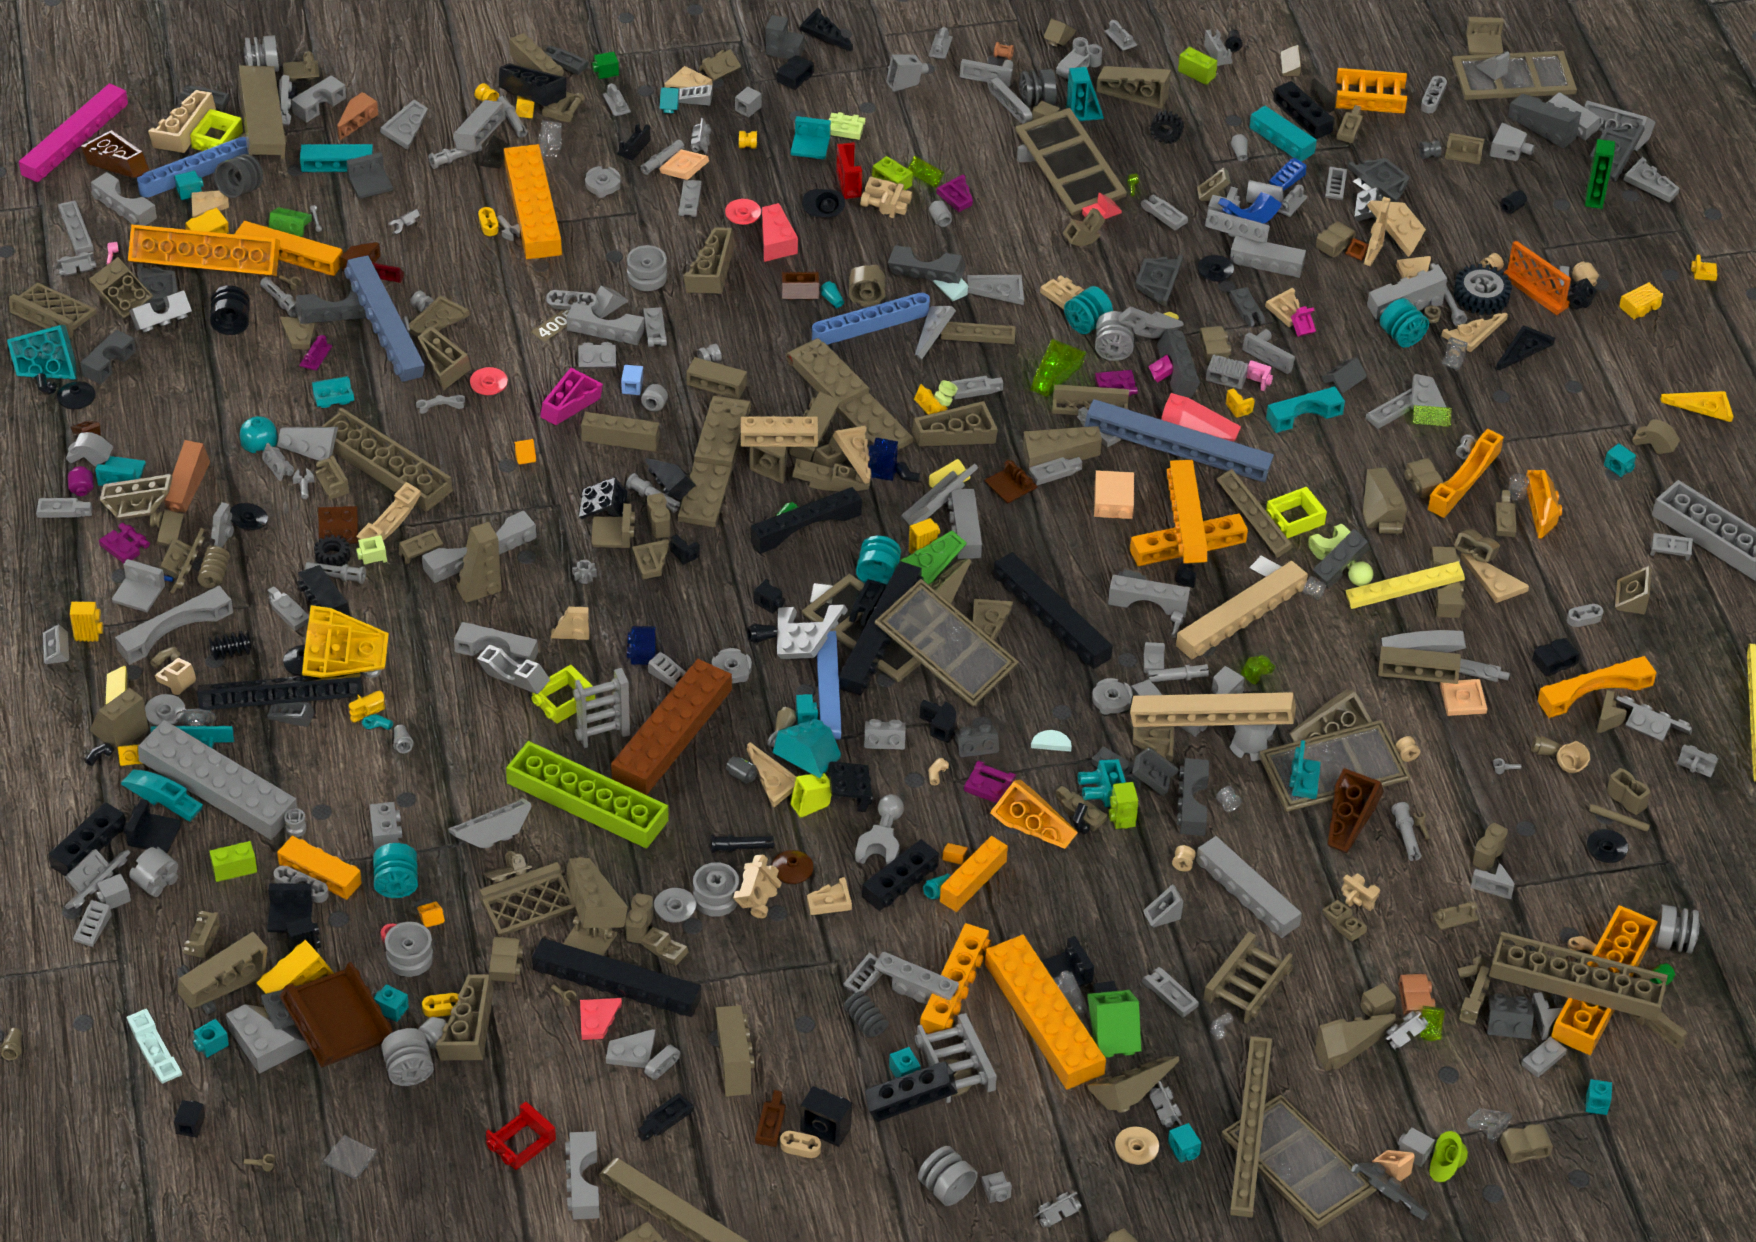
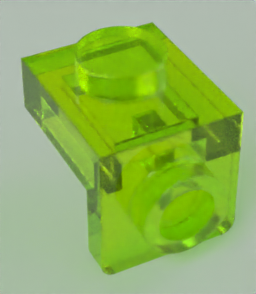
M1266 656L1249 657L1241 671V675L1251 683L1257 684L1262 675L1273 673L1276 666Z
M1422 1007L1421 1018L1424 1017L1429 1024L1426 1025V1029L1420 1032V1037L1427 1041L1442 1040L1444 1008Z

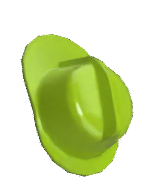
M1446 1131L1437 1139L1429 1169L1430 1176L1436 1182L1440 1183L1449 1180L1467 1160V1148L1456 1132Z

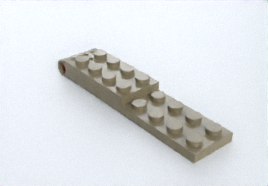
M819 338L786 353L785 356L788 364L818 393L821 391L840 400L837 412L853 428L866 427L865 434L870 437L868 444L882 458L913 443V437L869 393V387Z
M713 396L690 474V478L696 486L683 497L678 514V522L716 527L741 443V417L749 416L751 401Z

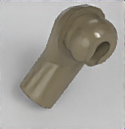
M172 646L160 651L150 663L153 667L158 668L168 657L175 661L181 653L176 647Z
M1476 957L1473 959L1474 965L1457 968L1460 979L1478 974L1481 966L1486 967L1484 959Z

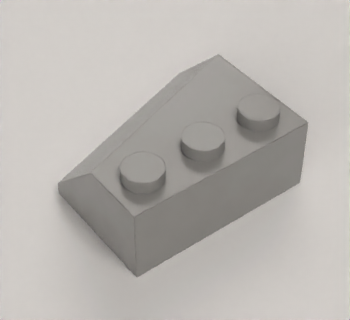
M244 1004L226 1013L228 1030L259 1074L309 1049L302 1034L294 1026L275 1029L265 1007Z

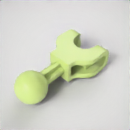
M1343 524L1334 526L1333 538L1331 539L1324 538L1319 534L1310 536L1308 539L1309 548L1318 559L1323 560L1350 531ZM1353 560L1346 566L1349 569V579L1354 585L1364 586L1371 582L1373 569L1368 563Z

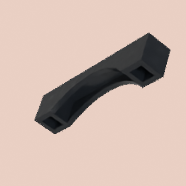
M853 487L751 525V543L758 553L761 554L777 548L791 534L809 524L823 520L847 521L860 516L862 513V498Z

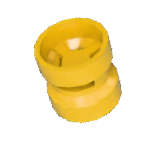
M485 83L480 84L474 93L475 98L480 101H497L499 98L498 92L491 89Z
M739 131V148L750 147L751 149H757V131H751L750 133Z

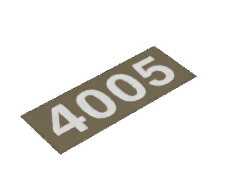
M563 309L532 330L531 333L545 342L567 327L566 317L570 310Z

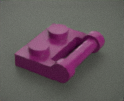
M978 760L973 772L964 785V791L998 803L1010 785L1015 781L1016 774L1011 772L1008 774L984 765V762ZM982 772L991 775L993 777L1004 780L1005 783H1001L999 781L993 780L980 774Z

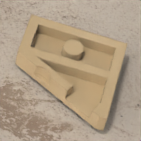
M684 66L664 84L665 88H686L712 85V79Z
M219 190L192 193L193 218L216 207L219 211L229 208V197L223 195Z
M1291 288L1266 301L1265 307L1288 327L1293 326L1291 316L1300 308V303L1295 297V290Z

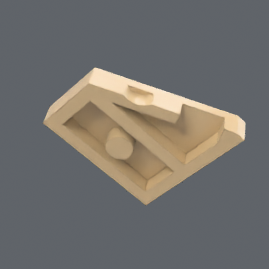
M1431 256L1397 260L1396 266L1401 278H1413L1418 276L1417 273L1423 270L1428 272Z
M568 607L564 616L559 619L557 627L552 629L551 638L589 640V607Z
M845 877L840 878L839 883L832 887L828 884L820 890L807 895L810 915L852 910Z

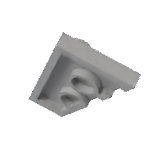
M1642 157L1625 174L1624 181L1670 203L1679 193L1680 188L1666 176H1661L1657 173V169L1654 166L1650 167L1646 163L1647 160Z
M967 275L968 293L1024 305L1022 275Z
M283 427L280 430L277 446L321 461L332 456L338 427Z

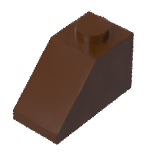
M373 242L351 246L346 252H343L340 257L342 271L346 268L349 259L369 256L371 262L375 263L380 258L379 243Z

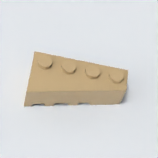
M199 90L194 91L181 103L182 106L180 108L173 109L170 112L171 115L166 120L162 119L159 121L157 128H151L148 132L153 148L185 153L191 144L190 134L209 109L216 110L212 93Z

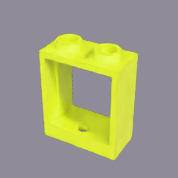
M209 109L190 134L192 148L204 151L207 148L210 149L239 138L243 132L242 118ZM211 127L226 131L220 140L205 136Z
M1307 486L1267 501V508L1265 510L1287 539L1325 525L1327 514L1325 508ZM1301 505L1309 515L1288 523L1281 515V512Z
M572 665L550 676V681L538 694L532 692L533 703L537 707L539 706L545 715L556 724L576 713V701L572 698L556 707L547 696L566 685L575 689V680L580 681L583 689L592 687ZM595 694L587 696L586 702L596 699Z

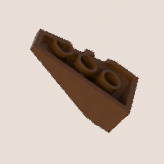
M1343 768L1335 784L1328 846L1348 853L1376 809L1384 791L1380 781Z

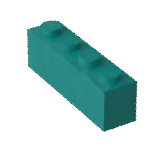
M1263 106L1251 114L1249 128L1293 158L1302 162L1315 153L1317 142L1315 138L1267 106Z
M301 144V172H347V160L373 154V144Z

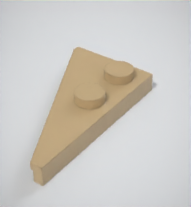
M1383 197L1376 223L1373 224L1371 229L1372 236L1369 241L1364 265L1371 267L1383 247L1390 198Z
M1495 314L1492 319L1485 321L1481 318L1468 324L1458 325L1457 329L1451 331L1444 329L1441 336L1471 353L1507 320L1508 314Z
M860 426L835 431L833 434L834 439L865 484L869 483L871 469L868 468L870 459L869 449L867 448L868 439H865L866 427Z
M1461 552L1460 558L1495 603L1528 592L1529 586L1526 583L1487 562L1477 560L1472 554Z
M750 742L747 744V752L753 765L757 767V774L771 805L775 807L793 793L797 776Z

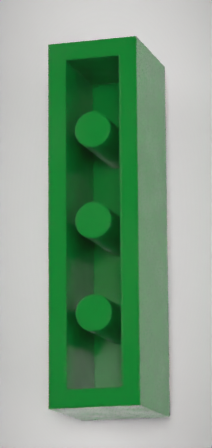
M1597 139L1586 189L1585 207L1603 209L1614 158L1615 141Z

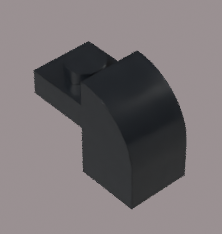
M923 700L920 704L919 718L931 722L930 736L949 743L956 730V710L946 701L941 707L933 702Z

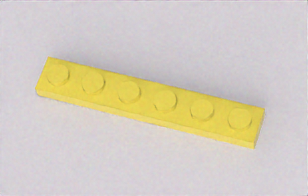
M1457 561L1345 591L1349 605L1353 609L1465 580L1460 563Z

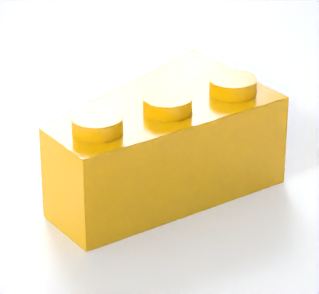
M304 940L256 983L267 994L283 990L286 985L291 983L294 986L303 985L334 972L314 948Z

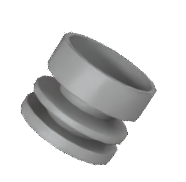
M275 35L263 36V44L260 45L257 37H254L255 45H250V38H245L244 55L246 66H274L275 72H279Z
M1107 312L1097 320L1095 350L1104 359L1119 361L1129 357L1133 352L1134 329L1119 322L1118 316L1123 312Z
M1662 904L1656 927L1655 948L1669 950L1674 941L1676 942L1677 952H1681L1683 944L1686 943L1685 952L1692 954L1699 935V911L1692 910L1689 919L1688 909L1684 908L1681 917H1678L1675 906Z
M414 1028L401 1029L389 1034L381 1044L388 1076L392 1083L399 1086L415 1085L426 1080L434 1070L426 1035L422 1031Z
M944 1146L933 1152L925 1160L919 1170L918 1180L929 1191H933L935 1197L945 1206H951L969 1193L977 1180L978 1173L966 1161H962L961 1156L951 1146Z

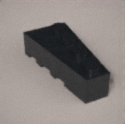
M508 63L499 67V88L543 106H548L566 98V77Z

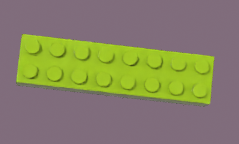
M530 741L523 746L506 767L507 784L646 849L668 822V805Z

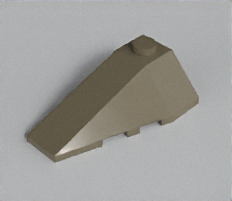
M1386 468L1367 469L1362 513L1367 529L1378 528L1379 522L1396 523L1399 521V523L1404 525L1407 507L1401 492Z
M1395 1014L1372 1016L1369 1020L1357 1017L1352 1022L1339 1019L1320 1025L1315 1053L1325 1070L1341 1068L1387 1035L1386 1030L1395 1024L1396 1016Z

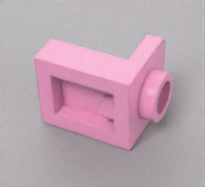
M1250 361L1247 378L1260 382V390L1265 391L1267 385L1270 386L1273 380V375H1271L1272 367Z

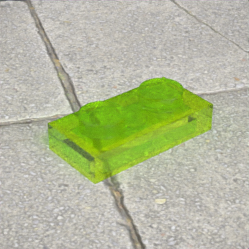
M915 155L907 168L913 172L914 176L937 188L945 173Z
M1414 405L1412 424L1450 427L1452 408Z

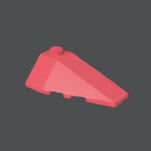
M1173 393L1170 394L1161 418L1163 421L1229 441H1235L1241 429V426L1194 400Z

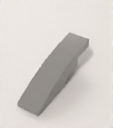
M1419 631L1381 638L1382 646L1445 653L1466 648L1463 631Z

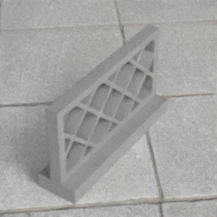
M973 464L959 475L954 471L950 472L901 516L909 525L926 520L947 502V498L951 497V491L962 489L965 486L963 481L976 471L978 466Z

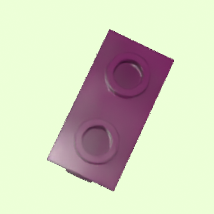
M320 335L316 337V341L299 366L315 371L318 370L332 348V345L327 344L326 336Z

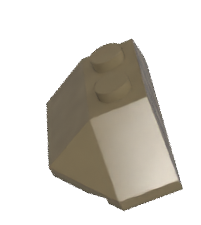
M168 474L104 484L100 501L118 520L152 515L162 506L166 499L173 476Z

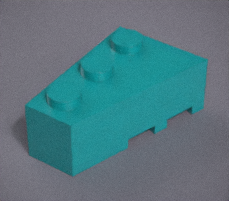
M1087 67L1069 68L1066 109L1070 108L1079 121L1104 119Z

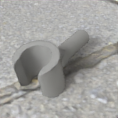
M1176 610L1171 616V621L1175 622L1172 637L1177 636L1178 628L1183 623V613Z
M1501 758L1493 760V766L1497 774H1503L1505 770L1521 769V764H1505Z

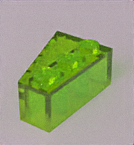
M1052 339L1036 371L1030 390L1048 397L1054 391V384L1062 385L1082 367L1087 352Z

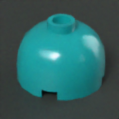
M255 416L247 419L242 424L239 438L241 446L246 451L257 453L256 451L261 450L264 452L267 443L271 447H275L278 442V433L275 424L271 420L263 416Z

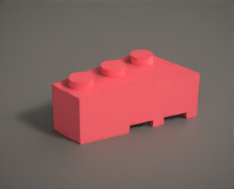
M780 204L762 207L764 262L798 254V237Z

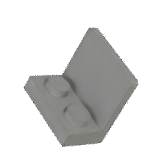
M127 559L123 564L126 578L112 597V602L148 612L165 587L163 569Z

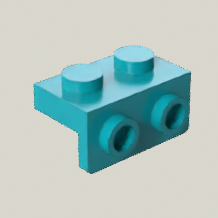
M348 376L312 382L313 395L317 407L327 408L331 404L339 403L340 405L350 403V401H354V393Z

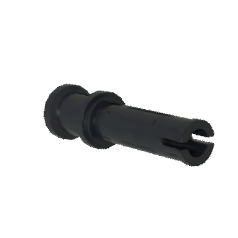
M711 834V853L725 850L732 853L735 849H774V842H772L774 841V836L734 837L732 834H728V836H715Z

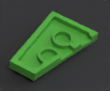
M950 531L934 540L931 544L915 551L910 556L899 560V562L902 561L922 568L923 581L927 584H932L962 551L967 542L954 531Z

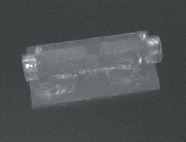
M1067 970L1062 972L1061 976L1053 978L1077 1015L1089 1011L1072 972Z

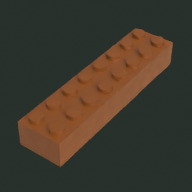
M697 659L611 763L612 780L647 795L731 692L732 674Z

